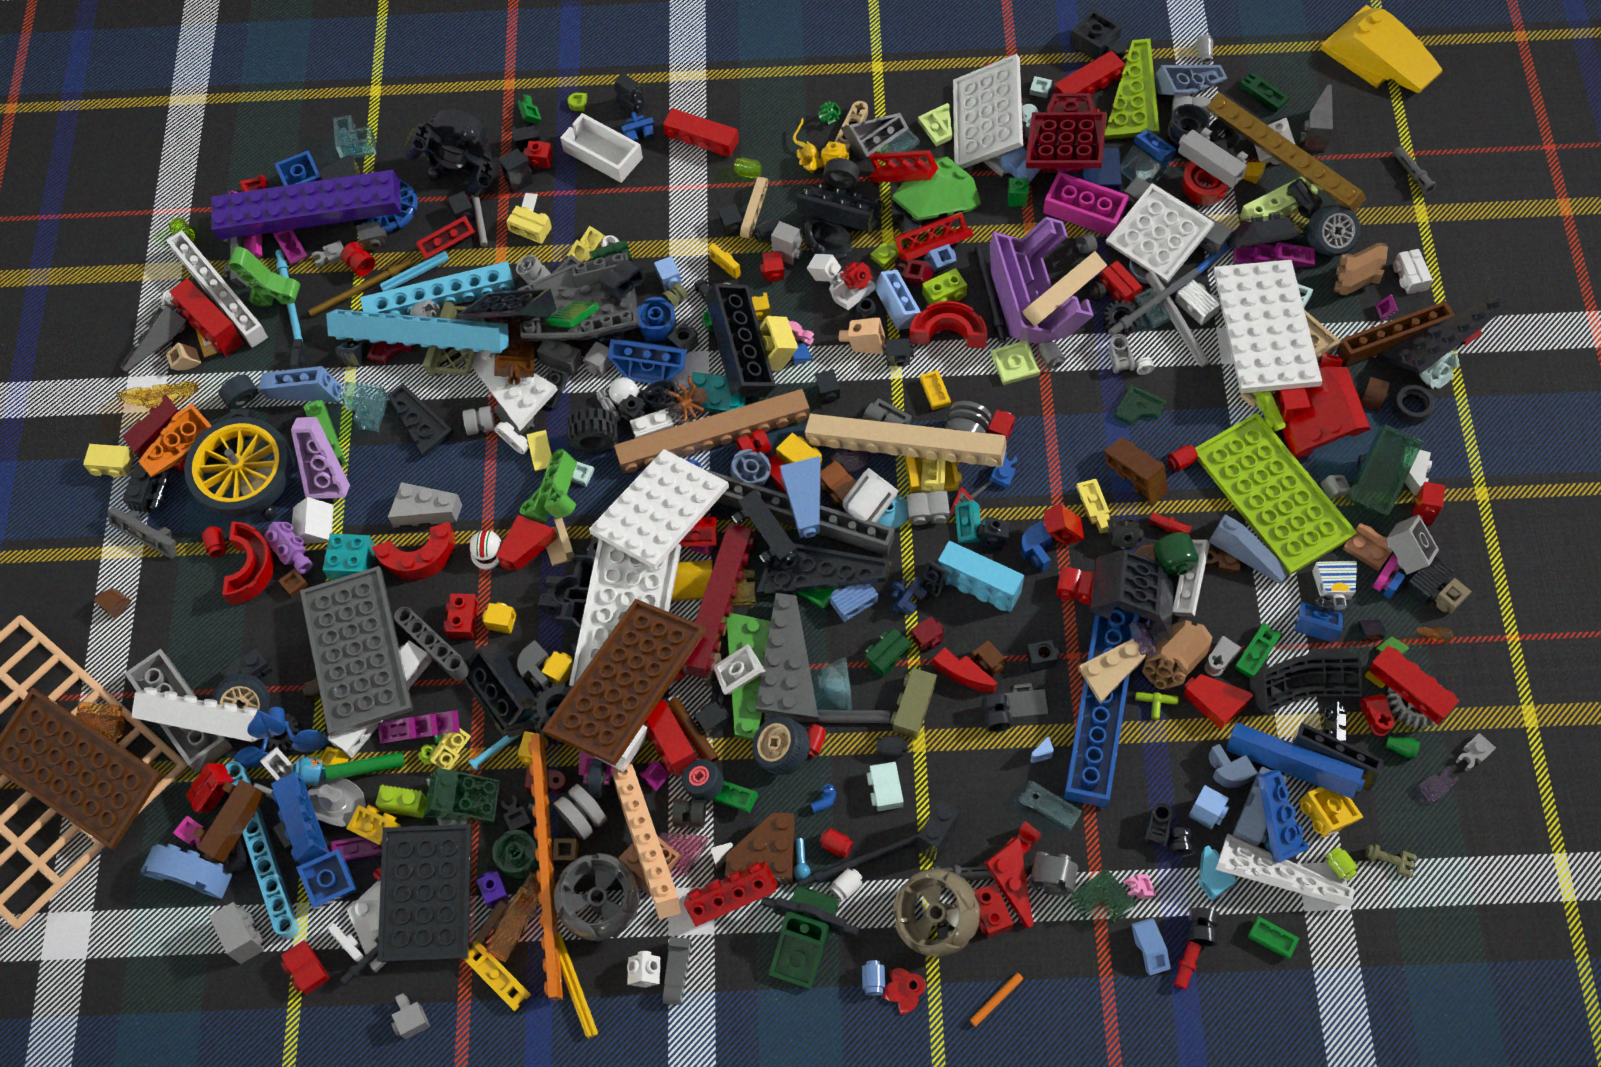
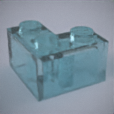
M351 115L333 118L335 147L340 159L349 154H352L353 158L377 154L376 140L370 126L356 129Z
M346 382L341 395V400L346 410L356 411L354 419L359 429L379 431L389 399L384 387Z

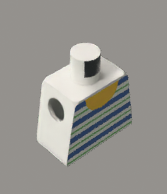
M1356 561L1316 562L1312 570L1320 596L1331 598L1335 605V610L1345 609L1346 600L1352 599L1355 593Z

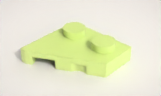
M948 103L918 117V123L936 147L952 139Z

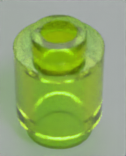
M741 157L735 161L734 172L741 176L756 179L757 176L761 175L762 165H760L758 160Z
M180 217L171 220L168 228L173 235L182 230L191 242L194 241V231L184 218Z

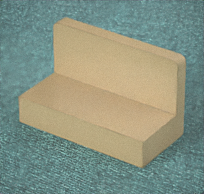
M562 518L554 519L556 527H553L558 537L552 544L546 547L553 567L572 561L571 558L574 557Z

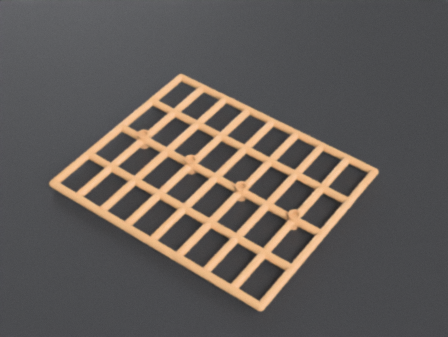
M17 616L0 632V643L20 625L33 638L0 667V680L13 691L0 703V714L19 697L24 700L28 694L27 690L57 662L61 661L73 674L48 696L50 699L56 701L77 680L81 679L94 691L71 711L72 714L77 717L80 716L92 703L101 697L114 710L95 727L96 730L102 733L115 719L122 715L135 728L118 743L120 746L126 748L142 733L155 745L142 759L144 762L150 764L163 752L176 764L156 785L139 811L140 813L187 768L188 764L139 719L131 718L132 713L24 616ZM41 643L53 656L19 685L7 672ZM4 775L0 777V789L10 780ZM27 791L0 815V834L11 843L0 854V866L17 850L32 863L29 868L0 894V916L15 930L20 929L105 847L104 844L71 822L73 826L38 857L25 843L57 813L55 810L49 808L19 837L4 825L33 797ZM78 832L85 833L95 844L59 877L45 863ZM39 870L53 885L17 919L3 904Z

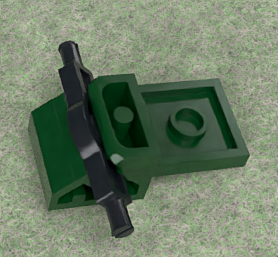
M799 885L796 887L791 901L777 897L776 900L767 897L762 898L760 905L774 909L773 913L784 916L780 938L768 975L808 989L813 988L824 947L829 941L831 932L841 936L844 932L857 937L859 927L846 924V919L836 916L841 899Z

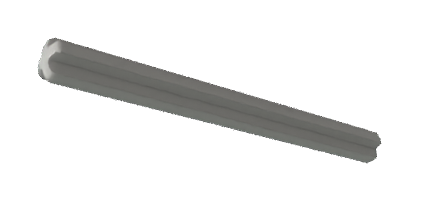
M1154 271L1146 274L1145 278L1156 295L1165 290V287ZM1168 296L1160 303L1197 364L1201 368L1209 364L1208 358L1171 297Z

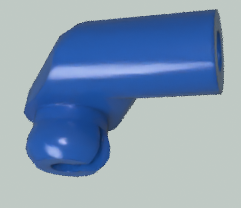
M824 785L821 799L810 803L814 814L833 805L836 797V790L833 785Z

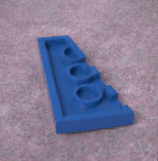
M1271 770L1258 776L1273 862L1281 863L1309 849V845L1306 841H1303L1301 836L1304 832L1301 825L1297 824L1294 815L1296 811L1294 806L1289 804V793L1280 770Z

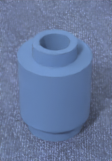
M867 961L866 965L862 966V987L865 990V995L879 996L883 994V989H885V966L880 965V961Z

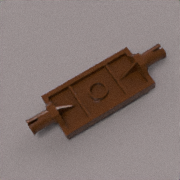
M521 319L505 323L508 324L509 347L503 349L501 353H495L494 376L508 377V383L513 385V380H515V385H518L521 381L520 377H534V341H525L521 338L520 324L523 323Z

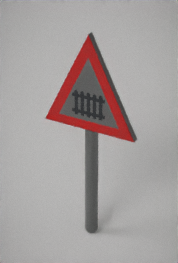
M988 481L972 495H969L961 486L950 510V515L955 514V504L970 500L975 501L973 498L993 482Z

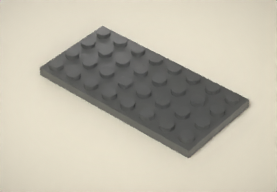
M380 566L300 590L327 730L330 737L413 711Z

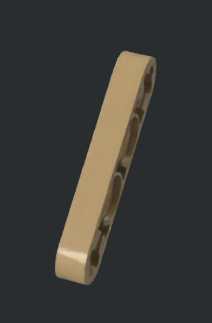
M863 101L855 102L842 127L848 126L851 121H856L857 123L864 122L868 115V105ZM840 129L834 142L846 144V150L849 154L851 146L847 140L842 138L844 134Z
M757 177L741 226L740 237L751 239L767 191L768 178Z

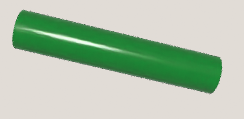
M403 752L325 766L326 779L329 781L404 767Z

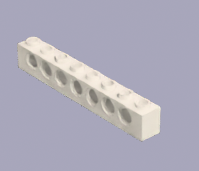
M182 230L166 240L173 253L252 348L268 338L262 325Z

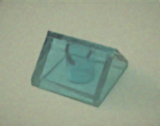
M1132 146L1120 164L1121 173L1132 181L1139 177L1150 184H1154L1170 169V166L1165 162L1156 160L1150 153L1142 150L1139 146Z

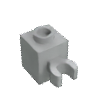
M404 993L395 997L401 1009L392 1014L394 1022L391 1024L397 1036L400 1034L406 1040L430 1027L424 1010L418 1002L410 1005Z

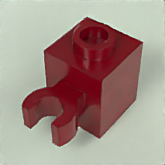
M909 259L907 266L903 263L898 264L900 269H904L902 273H899L903 280L906 279L911 286L922 287L923 283L932 278L934 270L926 261Z

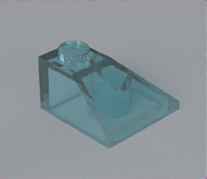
M841 658L821 668L822 676H818L819 689H824V696L843 710H852L846 658Z

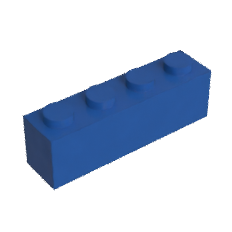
M294 772L271 783L273 788L271 794L274 801L279 805L278 815L280 820L285 823L286 830H284L287 840L292 844L291 854L294 860L305 864L329 853L304 779Z

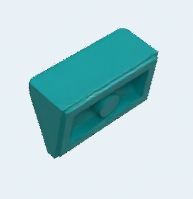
M973 500L955 504L958 543L979 542V536H977V528L981 524L979 504Z

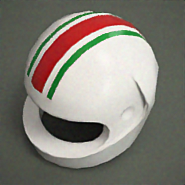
M482 530L474 534L470 539L471 559L482 570L493 569L500 563L497 558L489 564H482L476 560H488L496 556L502 545V541L496 533Z

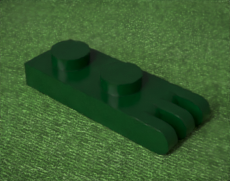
M1253 72L1239 83L1242 89L1275 112H1278L1288 103L1290 98Z

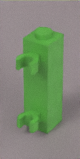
M316 400L310 404H305L303 407L307 417H317L340 466L347 465L323 400Z

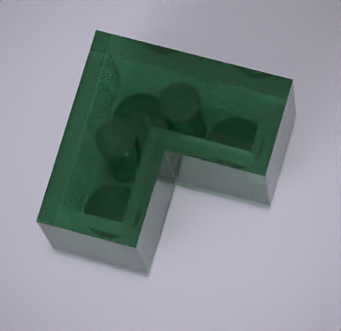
M1107 868L1075 891L1070 898V903L1083 918L1087 917L1099 906H1102L1115 923L1128 914L1135 905V901Z

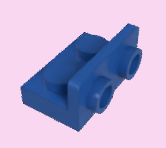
M1148 129L1136 135L1133 141L1142 150L1147 151L1156 160L1165 164L1171 162L1176 151L1174 147Z

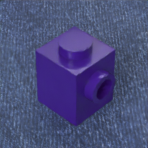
M498 871L487 872L477 880L485 904L489 909L496 907L500 900L510 901Z

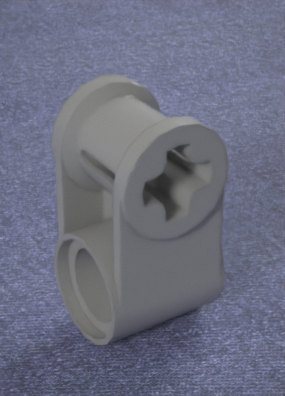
M1121 334L1114 335L1108 349L1113 372L1117 374L1122 370H1135V360L1131 353L1128 339Z
M1223 636L1209 655L1204 666L1206 674L1211 677H1219L1235 659L1241 647Z

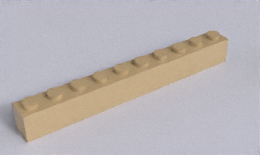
M810 414L805 430L807 444L813 446L981 464L990 467H1002L1007 448L1005 435Z

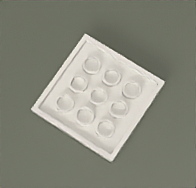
M1152 183L1106 239V244L1149 272L1154 271L1160 279L1168 283L1212 229L1214 222Z

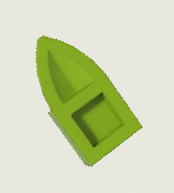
M901 240L902 248L904 246V240ZM895 241L888 244L883 243L871 253V259L882 268H886L899 256Z

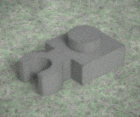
M339 240L324 246L323 252L317 251L312 253L317 267H322L328 261L332 265L342 261L340 254L343 245Z
M1478 733L1463 748L1466 753H1462L1456 759V762L1459 763L1461 760H1466L1468 766L1465 770L1469 771L1474 766L1475 761L1480 764L1496 747Z

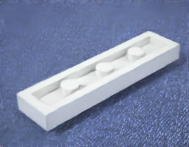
M1192 540L1199 557V562L1188 573L1180 575L1172 610L1174 616L1195 617L1210 545L1208 540Z

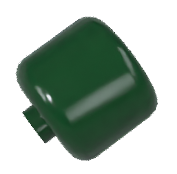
M1177 532L1166 535L1154 545L1157 561L1162 564L1164 571L1169 576L1184 575L1199 562L1193 541L1187 533Z

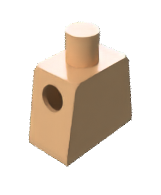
M880 318L852 320L849 330L839 331V341L850 342L853 351L884 354L886 337Z

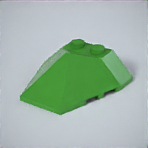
M948 157L934 159L939 169L930 180L904 181L892 196V199L916 220L936 218L939 214L944 213L953 215L956 211L965 213L977 208L981 204L973 177Z

